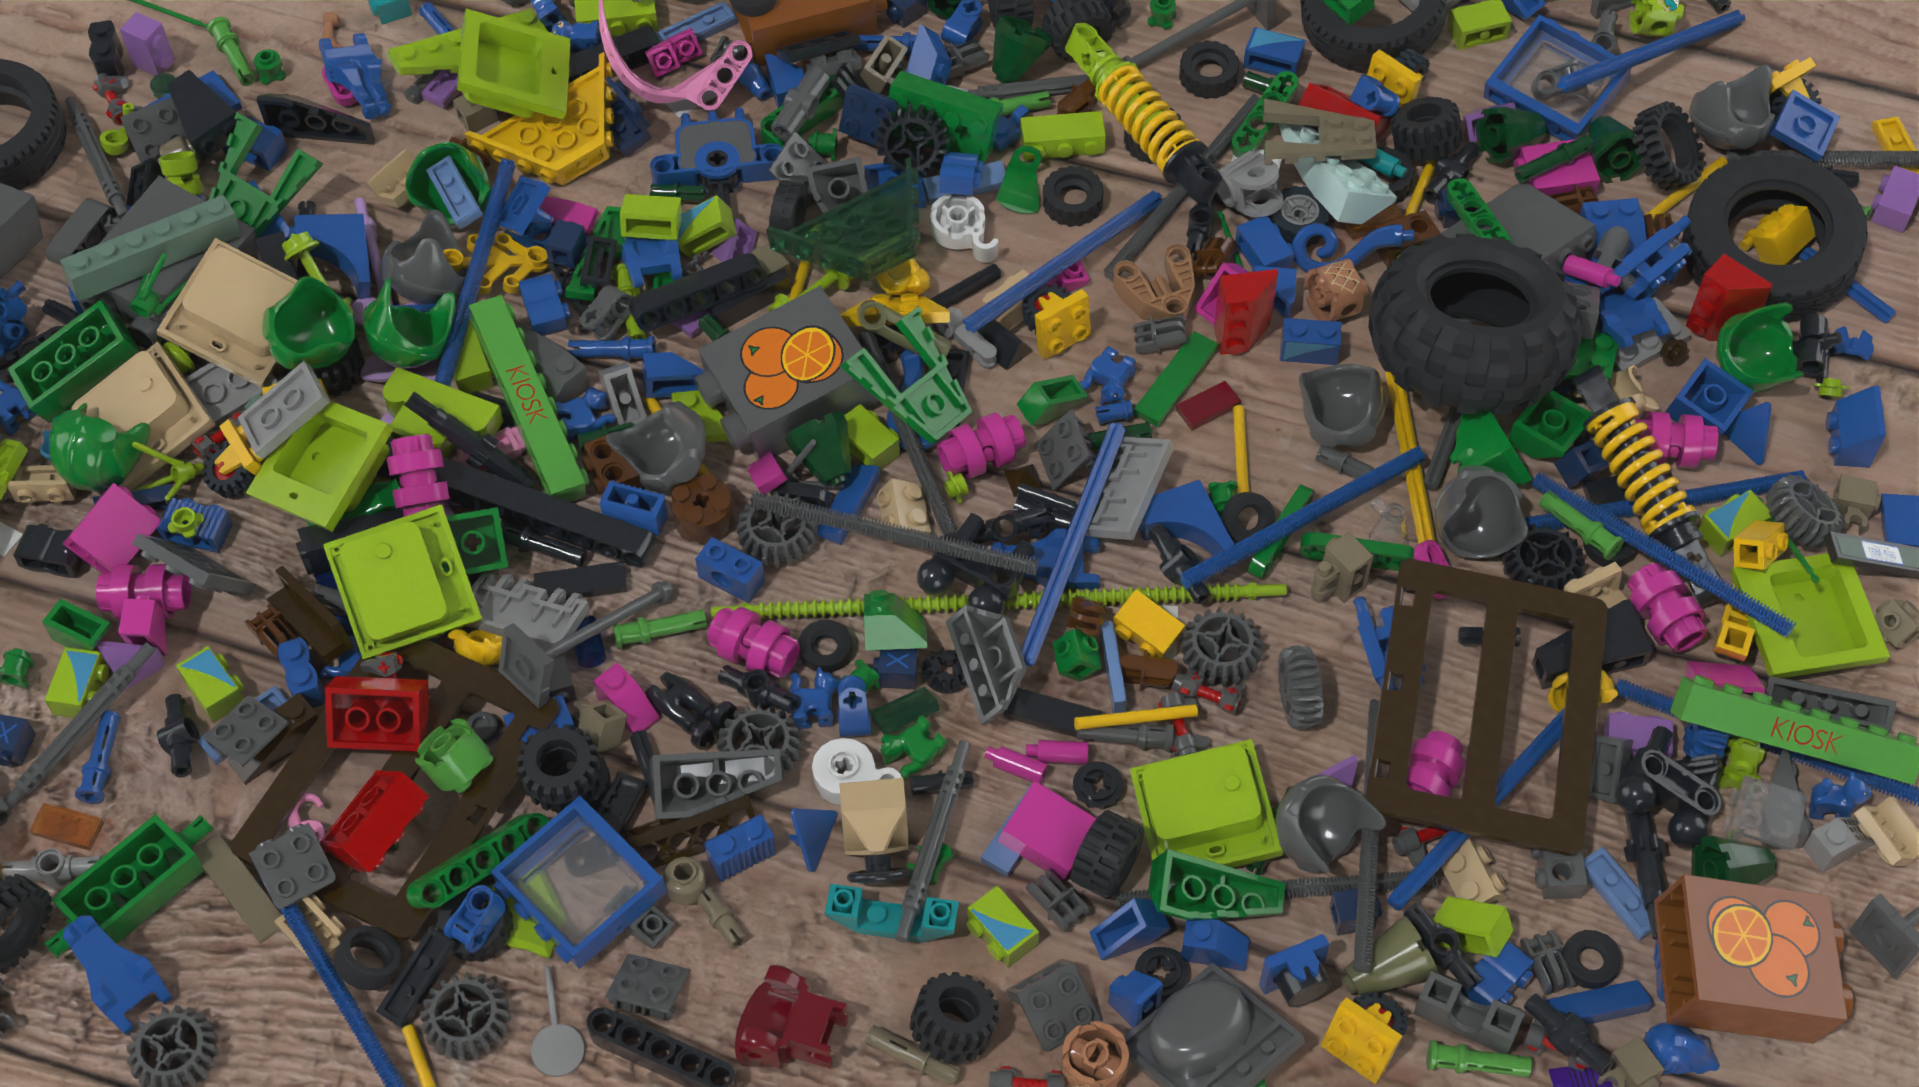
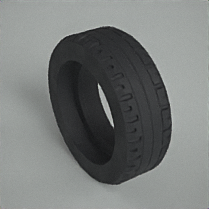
M1300 0L1303 29L1312 46L1322 56L1337 65L1367 72L1372 55L1379 49L1393 59L1399 58L1402 51L1405 52L1407 48H1411L1421 55L1427 52L1439 38L1447 15V0H1420L1418 7L1405 19L1385 27L1364 28L1349 25L1339 19L1321 0Z
M0 59V105L18 106L31 112L24 127L14 137L0 145V183L21 190L41 178L54 165L65 144L67 127L64 115L49 82L39 72L27 65Z

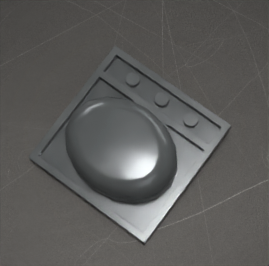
M1214 963L1210 964L1183 988L1170 995L1161 1006L1124 1035L1125 1043L1129 1049V1061L1160 1087H1254L1305 1044L1304 1035Z

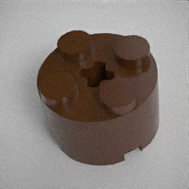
M706 473L702 476L693 477L687 482H682L672 491L671 505L675 527L678 534L688 542L692 540L699 542V545H706L711 537L720 541L727 536L734 520L731 494L723 482L716 479L713 474Z

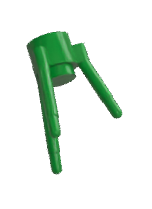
M162 253L153 271L143 276L138 291L131 301L130 308L141 317L148 319L152 314L160 316L164 308L179 296L187 281L159 304L160 296L151 288L163 267L167 253Z

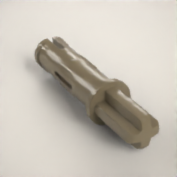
M875 1025L867 1033L866 1045L919 1071L920 1075L923 1076L926 1073L948 1085H953L958 1079L959 1067L951 1063H943V1059L939 1057L936 1060L929 1057L930 1051L923 1052L919 1047Z

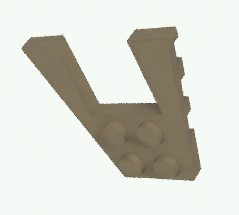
M1264 99L1263 122L1318 126L1319 144L1265 140V165L1271 164L1272 159H1285V163H1298L1299 158L1314 157L1315 162L1326 161V156L1340 155L1341 160L1375 158L1377 146L1374 120Z

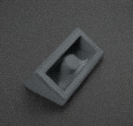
M1595 735L1589 798L1617 803L1615 797L1616 786L1625 778V765L1631 759L1632 739Z

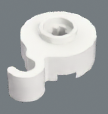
M946 194L939 197L932 204L930 230L932 237L938 244L955 250L972 248L974 258L984 263L992 262L998 257V239L995 238L990 243L984 244V206L977 198L970 195L963 197Z
M840 738L829 741L820 747L812 763L813 781L815 787L820 792V796L828 802L841 805L839 783L902 778L901 774L894 768L876 769L872 753L864 744L854 739ZM842 769H848V770H849V771L845 770V772H844L843 774H839V772H838L839 770H842Z

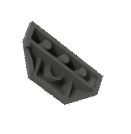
M965 605L946 620V624L980 723L986 726L1007 710L1020 686L1027 667L1009 617Z
M1768 676L1765 694L1773 697V702L1782 704L1783 699L1790 700L1802 705L1801 709L1811 712L1812 707L1831 713L1830 718L1840 720L1841 716H1847L1859 721V726L1869 728L1870 724H1875L1888 729V733L1891 732L1897 701Z

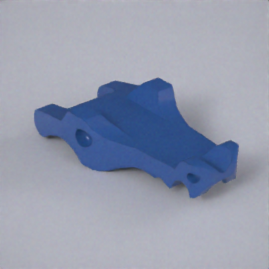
M364 33L354 34V46L334 49L330 38L320 39L319 49L325 65V75L329 82L340 83L351 91L362 106V113L366 119H375L381 115L387 117L390 114L392 104H389L388 94L381 83V59L377 58L372 52L366 35Z
M626 237L625 243L622 244V262L628 271L633 288L644 286L643 275L670 271L672 281L682 278L677 240Z
M1611 289L1601 295L1599 303L1601 333L1606 332L1611 335L1620 348L1625 349L1633 346L1632 336L1654 329L1659 337L1669 334V325L1659 312L1655 300L1651 297L1639 301L1623 297V295Z
M1055 529L1047 537L1030 543L1035 548L1032 560L1034 557L1035 561L1039 558L1038 569L1035 576L1034 574L1023 573L1024 578H1030L1046 587L1068 531L1067 529ZM1084 536L1065 588H1087L1088 590H1093L1100 587L1099 575L1084 573V551L1098 553L1101 545L1098 538ZM994 542L991 547L992 551L995 547V552L999 548V553L1002 549L1003 553L1006 550V554L1010 551L1011 555L1017 545L1006 546L1001 542Z
M90 915L80 916L65 927L63 939L70 946L86 971L93 1003L125 1035L133 1031L134 1027L124 1014L150 993L154 992L158 1001H161L164 1005L173 999L149 960L117 945Z

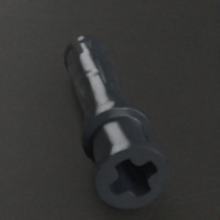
M507 518L501 520L504 543L518 547L519 551L529 552L531 550L577 567H582L587 555L586 549L537 534L533 527L527 526L524 528L512 524Z

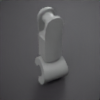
M952 306L948 308L950 310V322L932 323L933 328L939 335L947 339L954 335V340L966 351H969V354L982 367L988 369L996 365L995 356L997 350L995 346L985 340L977 331L972 333L966 330V325L963 323L965 317L959 308L956 310Z

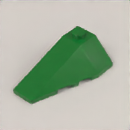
M1167 849L1152 860L1148 892L1157 912L1185 920L1272 916L1283 913L1286 883Z

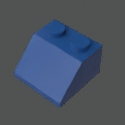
M1704 358L1665 412L1669 413L1670 418L1676 422H1679L1682 414L1702 416L1704 425L1717 426L1718 434H1724L1754 391L1707 358Z
M1872 386L1837 400L1832 411L1827 413L1825 425L1826 429L1830 430L1831 435L1828 442L1829 454H1833L1834 466L1870 468L1886 436L1880 386Z

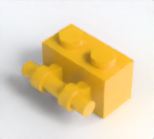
M1787 204L1780 207L1778 211L1764 215L1759 220V225L1755 229L1752 228L1744 234V239L1739 243V246L1744 251L1755 247L1760 262L1786 265L1815 237V229L1808 207Z

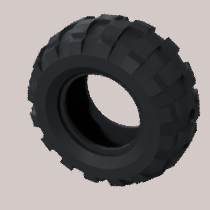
M1456 233V237L1445 238L1439 235L1424 239L1423 245H1410L1384 271L1378 279L1373 292L1368 327L1378 361L1384 371L1391 372L1395 376L1394 382L1406 392L1415 391L1423 396L1422 401L1437 407L1443 404L1457 408V412L1475 415L1477 411H1490L1494 415L1511 413L1512 408L1517 407V405L1528 408L1540 402L1542 397L1548 393L1550 394L1552 389L1563 381L1573 367L1583 332L1581 310L1573 286L1565 281V274L1555 264L1542 261V255L1528 247L1520 248L1509 244L1510 240L1492 236V239L1476 237L1475 234ZM1457 319L1475 321L1491 327L1473 325Z

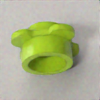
M1823 378V384H1813V386L1819 387V396L1843 397V389H1850V386L1841 385V379Z
M948 471V481L944 482L946 493L950 499L955 497L958 505L962 504L961 498L969 494L966 481L961 473L953 475L951 471Z
M179 508L172 514L168 530L170 533L177 532L183 534L185 538H192L196 534L195 530L198 525L203 523L204 517L201 513L195 514L191 508Z

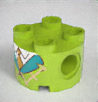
M1631 0V4L1636 5L1635 11H1629V26L1633 34L1661 38L1670 36L1674 33L1676 20L1682 19L1684 6L1679 4V0Z

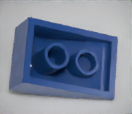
M1638 198L1582 203L1579 215L1595 224V246L1590 251L1585 252L1587 260L1597 263L1598 260L1593 258L1592 255L1602 236L1612 227H1623L1629 233L1630 244L1624 258L1647 240L1644 218Z

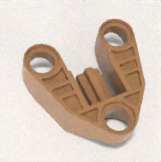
M1173 244L1166 249L1164 267L1169 285L1165 277L1161 278V276H1156L1155 280L1148 284L1138 266L1131 261H1120L1114 266V289L1122 301L1141 319L1150 320V316H1152L1154 321L1178 315L1187 317L1194 301L1195 280L1190 250L1186 246ZM1174 254H1177L1182 256L1185 260L1182 262H1174L1170 259V257ZM1121 271L1130 272L1133 275V277L1129 279H1123L1118 274Z

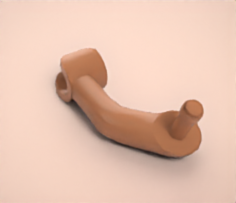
M336 12L324 13L322 39L330 38L333 49L344 47L333 39V27H340V17Z

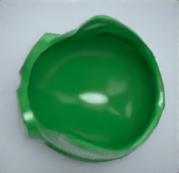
M454 142L438 143L427 147L417 155L406 175L405 190L410 202L427 215L432 210H439L445 216L450 228L458 229L426 170L450 155L483 213H485L490 199L492 186L489 183L484 165L473 152Z
M306 276L299 279L280 301L264 311L262 334L268 341L269 349L274 359L285 368L294 369L305 361L312 369H317L336 363L347 353L355 338V322L349 307L333 289L313 277Z
M387 278L377 299L372 301L363 313V326L371 350L383 362L401 369L421 367L438 359L443 352V347L453 324L456 304L454 293L448 292L443 294L436 305L424 313L408 306L396 307L390 305L392 283L391 278Z
M1779 303L1739 313L1729 318L1720 330L1716 345V359L1720 368L1753 390L1754 393L1763 392L1774 386L1793 381L1804 374L1803 371H1796L1797 358L1793 351V334L1788 324L1782 320L1784 316L1793 310L1792 305Z
M83 403L77 410L65 411L52 421V430L49 436L51 463L64 481L79 490L104 491L113 483L120 486L143 454L142 451L134 448L132 443L138 442L146 446L151 433L150 425L142 422L128 431L118 432L109 422L101 418L86 416L88 405Z

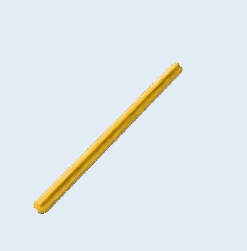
M1385 371L1402 455L1417 446L1407 393L1394 382L1395 376L1391 372ZM1419 463L1414 468L1405 471L1418 544L1426 540L1436 542L1421 464Z

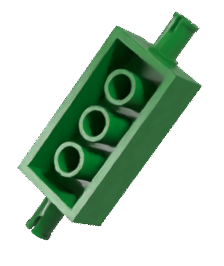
M155 814L51 900L67 920L66 923L68 925L80 916L90 915L97 925L117 944L204 871L201 862L191 847L209 832H212L213 828L203 816L199 815L187 827L177 833ZM65 927L44 943L57 959L70 948L63 939Z

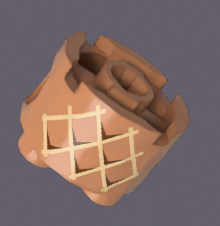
M1350 259L1311 269L1305 275L1304 291L1309 290L1310 297H1307L1306 301L1317 320L1336 321L1361 312L1364 296L1368 294V286L1364 279H1360Z
M1100 1021L1090 1022L1089 1025L1084 1026L1081 1024L1075 1027L1066 1036L1062 1047L1061 1069L1064 1083L1068 1087H1121L1124 1084L1129 1063V1049L1122 1033L1112 1025Z

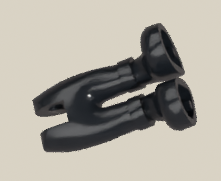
M667 671L660 676V680L669 691L665 693L659 687L651 685L645 691L648 699L661 713L680 726L684 732L691 735L690 741L694 747L699 750L711 747L717 740V731L719 732L720 728H725L724 722L726 718L734 720L733 714L735 710L737 711V707L730 701L721 702L715 707V704L707 700L690 683ZM683 706L689 707L694 712H696L699 717L708 722H700L699 718L691 714Z

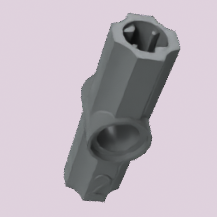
M818 67L809 69L797 88H791L787 92L783 109L771 125L772 132L777 135L778 139L787 142L794 131L796 133L799 131L806 119L811 120L814 117L819 99L830 83V76L823 69Z

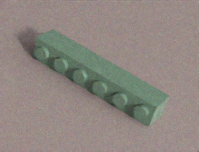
M221 195L63 258L60 262L67 284L78 302L144 276L147 273H151L162 253H167V258L163 264V267H166L207 250L215 238L225 243L239 237L240 232L234 210L224 195Z

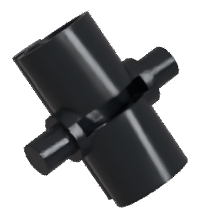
M1808 314L1803 316L1800 320L1799 340L1794 341L1792 344L1794 354L1797 356V370L1803 371L1804 375L1816 376V382L1823 384V378H1828L1830 349L1833 345L1842 343L1840 332L1832 334L1828 332V320L1823 315Z
M1023 483L1019 485L1018 497L1013 511L1017 509L1024 511L1046 502L1049 507L1047 512H1051L1052 521H1047L1030 528L1028 533L1032 538H1038L1045 531L1052 533L1055 529L1068 530L1077 506L1076 501Z

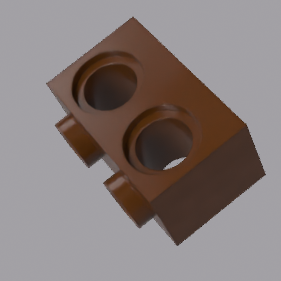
M1426 210L1410 213L1392 222H1384L1375 229L1388 225L1403 224V230H1414V241H1403L1402 247L1381 248L1376 251L1388 268L1393 260L1410 245H1423L1424 239L1441 236V233Z
M607 435L583 444L586 456L582 457V462L587 473L593 472L595 479L592 480L599 496L604 494L609 481L618 479L614 483L619 482L620 484L624 483L625 486L630 485L631 488L634 486L637 489L641 488L637 472L621 455L606 442Z

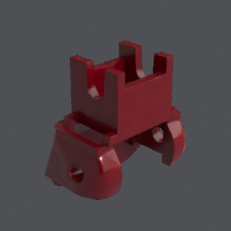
M770 965L764 978L765 981L752 994L741 1015L734 1047L737 1062L741 1066L776 1067L781 1069L783 1063H789L792 1057L831 1069L833 1060L829 1056L831 1046L828 1045L835 1024L843 1027L847 1026L848 1015H845L846 1003L809 993V985H807L805 977L799 976L791 969L782 965Z

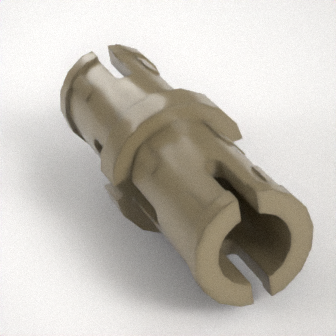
M712 887L705 888L704 891L710 901L701 893L696 902L699 903L710 918V925L713 929L719 930L731 949L739 947L733 935L743 945L747 941L748 935L744 933L733 918V911L730 907L723 905Z

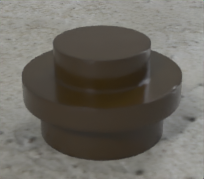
M1675 338L1665 342L1660 350L1663 362L1668 366H1674L1683 362L1687 356V343Z

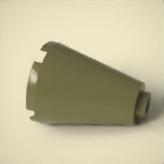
M1407 917L1398 919L1371 945L1373 946V951L1371 952L1373 955H1371L1372 959H1370L1372 960L1370 973L1356 972L1353 969L1354 961L1344 968L1346 975L1342 977V980L1351 995L1357 993L1360 997L1362 993L1367 992L1369 996L1371 992L1379 993L1428 979L1431 971L1438 973L1428 949L1425 950L1420 941L1422 938Z

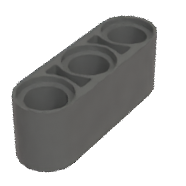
M92 198L85 199L48 244L46 249L47 259L61 265V259L98 245L107 234L104 225L107 224V216L113 215L114 218L117 217L115 208Z

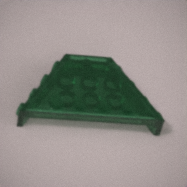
M909 157L905 159V173L789 231L772 226L767 228L770 249L865 281H869L916 257V245L921 244L920 228L915 227V224H920L919 207H915V204H920L919 189L914 187V185L919 184L918 167H912V160Z

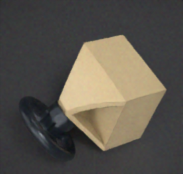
M895 778L839 783L845 855H864L866 869L850 872L847 875V880L851 883H873L901 880L910 877L911 870L908 868H891L890 853L909 850L904 779Z

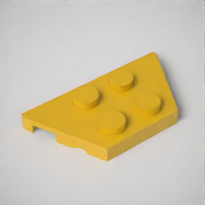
M905 293L901 297L889 298L887 294H877L872 296V298L866 299L877 301L904 316L919 306L922 310L920 316L924 324L950 322V310L924 296H918L916 293ZM864 301L840 314L848 327L862 326L857 320L856 312ZM875 307L868 308L864 313V319L868 323H874L879 318V311ZM886 320V323H885L884 325H895V324H893L892 322Z

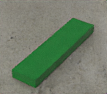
M1193 331L1188 338V342L1183 344L1136 405L1133 415L1159 427L1218 350L1219 343Z

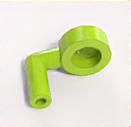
M123 104V116L134 112L133 104ZM121 127L119 130L110 129L101 133L100 146L103 152L116 156L127 151L128 135L124 127Z

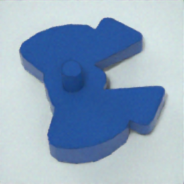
M1844 326L1835 330L1834 333L1840 332L1842 343L1833 345L1831 348L1832 353L1840 354L1845 352L1846 354L1859 355L1866 361L1871 358L1874 346L1872 343L1873 337L1863 330L1859 339L1856 337L1849 339L1847 327Z

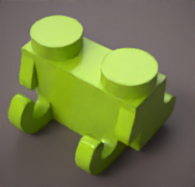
M1736 735L1727 739L1728 747L1724 749V755L1730 756L1729 765L1724 767V773L1721 775L1717 785L1718 788L1726 789L1731 787L1742 793L1745 791L1753 793L1758 789L1761 777L1756 774L1757 765L1761 763L1765 755V750L1760 747L1761 743Z

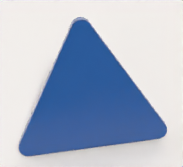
M1764 402L1740 411L1724 432V435L1757 465L1765 462L1772 406L1770 402Z
M793 808L790 814L797 835L791 834L789 839L796 846L801 847L807 870L814 872L837 818V812L835 810Z

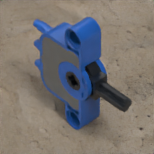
M739 107L735 109V118L718 119L716 111L711 110L708 112L707 121L691 122L690 115L683 113L681 115V126L675 132L676 153L656 156L650 162L653 183L675 185L676 182H679L680 185L704 186L709 195H713V197L717 195L731 208L729 193H734L733 189L738 186L740 181L751 183L777 180L768 170L783 148L774 143L756 145L753 125L746 119L744 110Z

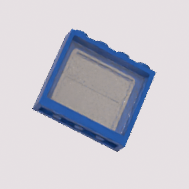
M1539 14L1485 82L1484 98L1496 105L1515 103L1516 109L1538 113L1546 122V133L1560 141L1574 140L1587 134L1589 125L1595 119L1601 117L1630 79L1631 68L1587 84L1583 89L1572 93L1558 95L1547 100L1537 99L1531 92V84L1541 71L1575 59H1579L1580 64L1578 68L1581 70L1616 56L1606 51L1601 45L1593 44L1582 38L1577 32L1569 31L1560 26L1555 20L1547 19ZM1547 80L1539 81V85L1543 90H1551L1550 82Z
M581 796L577 797L491 871L496 881L493 885L496 892L504 900L510 897L516 903L513 908L524 921L530 918L536 924L534 930L544 942L551 940L557 946L554 949L557 955L566 964L572 961L578 969L584 966L667 893L664 879Z

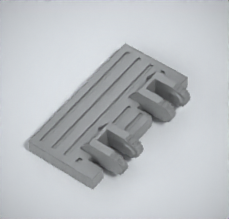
M1122 438L1118 453L1115 456L1085 536L1134 539L1174 450L1171 439Z
M482 572L472 586V591L483 620L467 626L503 636V629L514 623L539 647L545 649L574 633L589 612L590 607L588 601L583 600V596L575 592L572 593L571 597L564 604L566 599L564 589L558 588L554 590V593L548 599L546 589L531 586L528 579L522 578L518 580V583L513 587V575L505 573L496 584L494 575Z

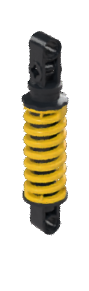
M1599 364L1572 378L1584 402L1586 401L1592 412V415L1584 421L1582 426L1589 433L1596 434L1594 444L1599 448H1603L1601 456L1605 461L1611 462L1609 465L1610 472L1614 475H1619L1617 484L1620 488L1627 489L1625 491L1626 500L1635 502L1632 511L1637 516H1643L1640 525L1647 536H1650L1649 539L1653 537L1652 541L1656 539L1655 542L1660 541V543H1663L1662 546L1665 544L1664 549L1668 546L1667 551L1671 548V553L1675 550L1674 555L1678 552L1677 557L1682 554L1681 558L1685 556L1684 560L1692 556L1696 560L1701 558L1699 561L1700 570L1704 567L1703 572L1707 569L1706 574L1709 571L1711 572L1710 575L1714 573L1713 578L1717 575V580L1721 576L1714 569L1699 543L1704 536L1694 526V522L1700 517L1699 511H1696L1693 505L1686 506L1684 502L1680 503L1687 497V494L1683 490L1674 493L1672 488L1679 483L1677 477L1666 479L1665 474L1671 470V466L1668 463L1659 465L1657 462L1663 456L1662 450L1656 449L1646 452V449L1655 443V438L1651 435L1642 439L1638 438L1639 435L1647 430L1648 426L1645 422L1636 424L1635 419L1639 416L1640 412L1635 405L1634 398L1627 397L1617 400ZM1687 579L1688 585L1701 608L1720 599Z

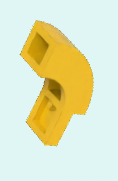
M1727 602L1717 627L1712 651L1745 661L1755 629L1750 628L1745 612L1738 610Z

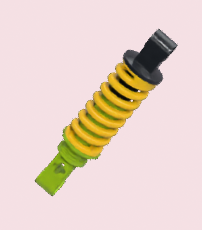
M1076 23L1067 41L1065 50L1089 76L1091 83L1096 86L1095 98L1105 107L1107 106L1109 112L1115 116L1119 124L1123 125L1125 131L1132 135L1133 140L1140 145L1142 151L1148 154L1153 163L1157 164V168L1168 183H1180L1194 201L1201 204L1210 203L1222 181V176L1207 160L1208 147L1198 138L1195 139L1194 133L1191 130H1187L1184 121L1178 120L1177 113L1170 110L1169 104L1161 100V95L1158 92L1153 91V86L1145 81L1143 74L1135 63L1124 62L1104 42L1091 25Z

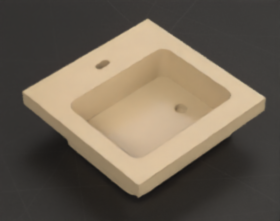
M215 238L156 330L157 335L262 388L278 363L272 356L268 341L262 334L263 314L268 307L274 306L294 287L298 280Z
M156 342L148 350L134 355L78 399L71 409L77 410L83 403H87L86 416L101 418L112 424L118 432L128 431L142 422L150 425L151 433L146 446L172 458L188 447L196 438L202 436L216 425L164 346L159 342ZM143 452L138 463L120 486L132 491L167 462Z

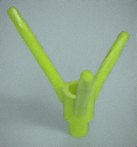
M138 442L132 443L134 448L172 465L169 476L135 490L151 489L174 481L176 484L165 496V500L170 501L185 483L194 479L195 475L202 474V469H204L202 462L194 464L191 462L184 463L182 460L174 459Z

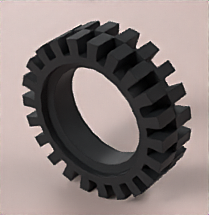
M1669 101L1662 102L1638 113V118L1634 120L1636 126L1632 130L1637 135L1633 137V143L1639 146V148L1635 149L1636 155L1641 154L1642 159L1639 160L1641 166L1646 165L1647 168L1644 172L1647 176L1652 175V183H1658V188L1660 189L1665 188V191H1672L1696 182L1697 178L1702 174L1700 170H1703L1704 165L1700 161L1704 160V154L1699 152L1703 147L1702 143H1697L1696 139L1700 138L1698 132L1694 133L1692 130L1695 127L1693 121L1687 122L1689 115L1686 112L1682 113L1680 106H1676L1673 102L1669 103ZM1661 128L1668 135L1672 143L1676 165L1665 150Z
M15 874L14 877L11 875L6 876L4 882L0 880V925L5 918L18 908L11 924L0 936V973L3 975L9 972L10 966L15 968L19 964L20 956L24 959L28 956L29 952L27 949L30 945L33 947L37 945L39 941L35 938L37 935L44 934L46 929L42 925L49 923L51 917L47 914L52 912L53 908L50 904L52 902V897L49 896L50 893L20 874Z

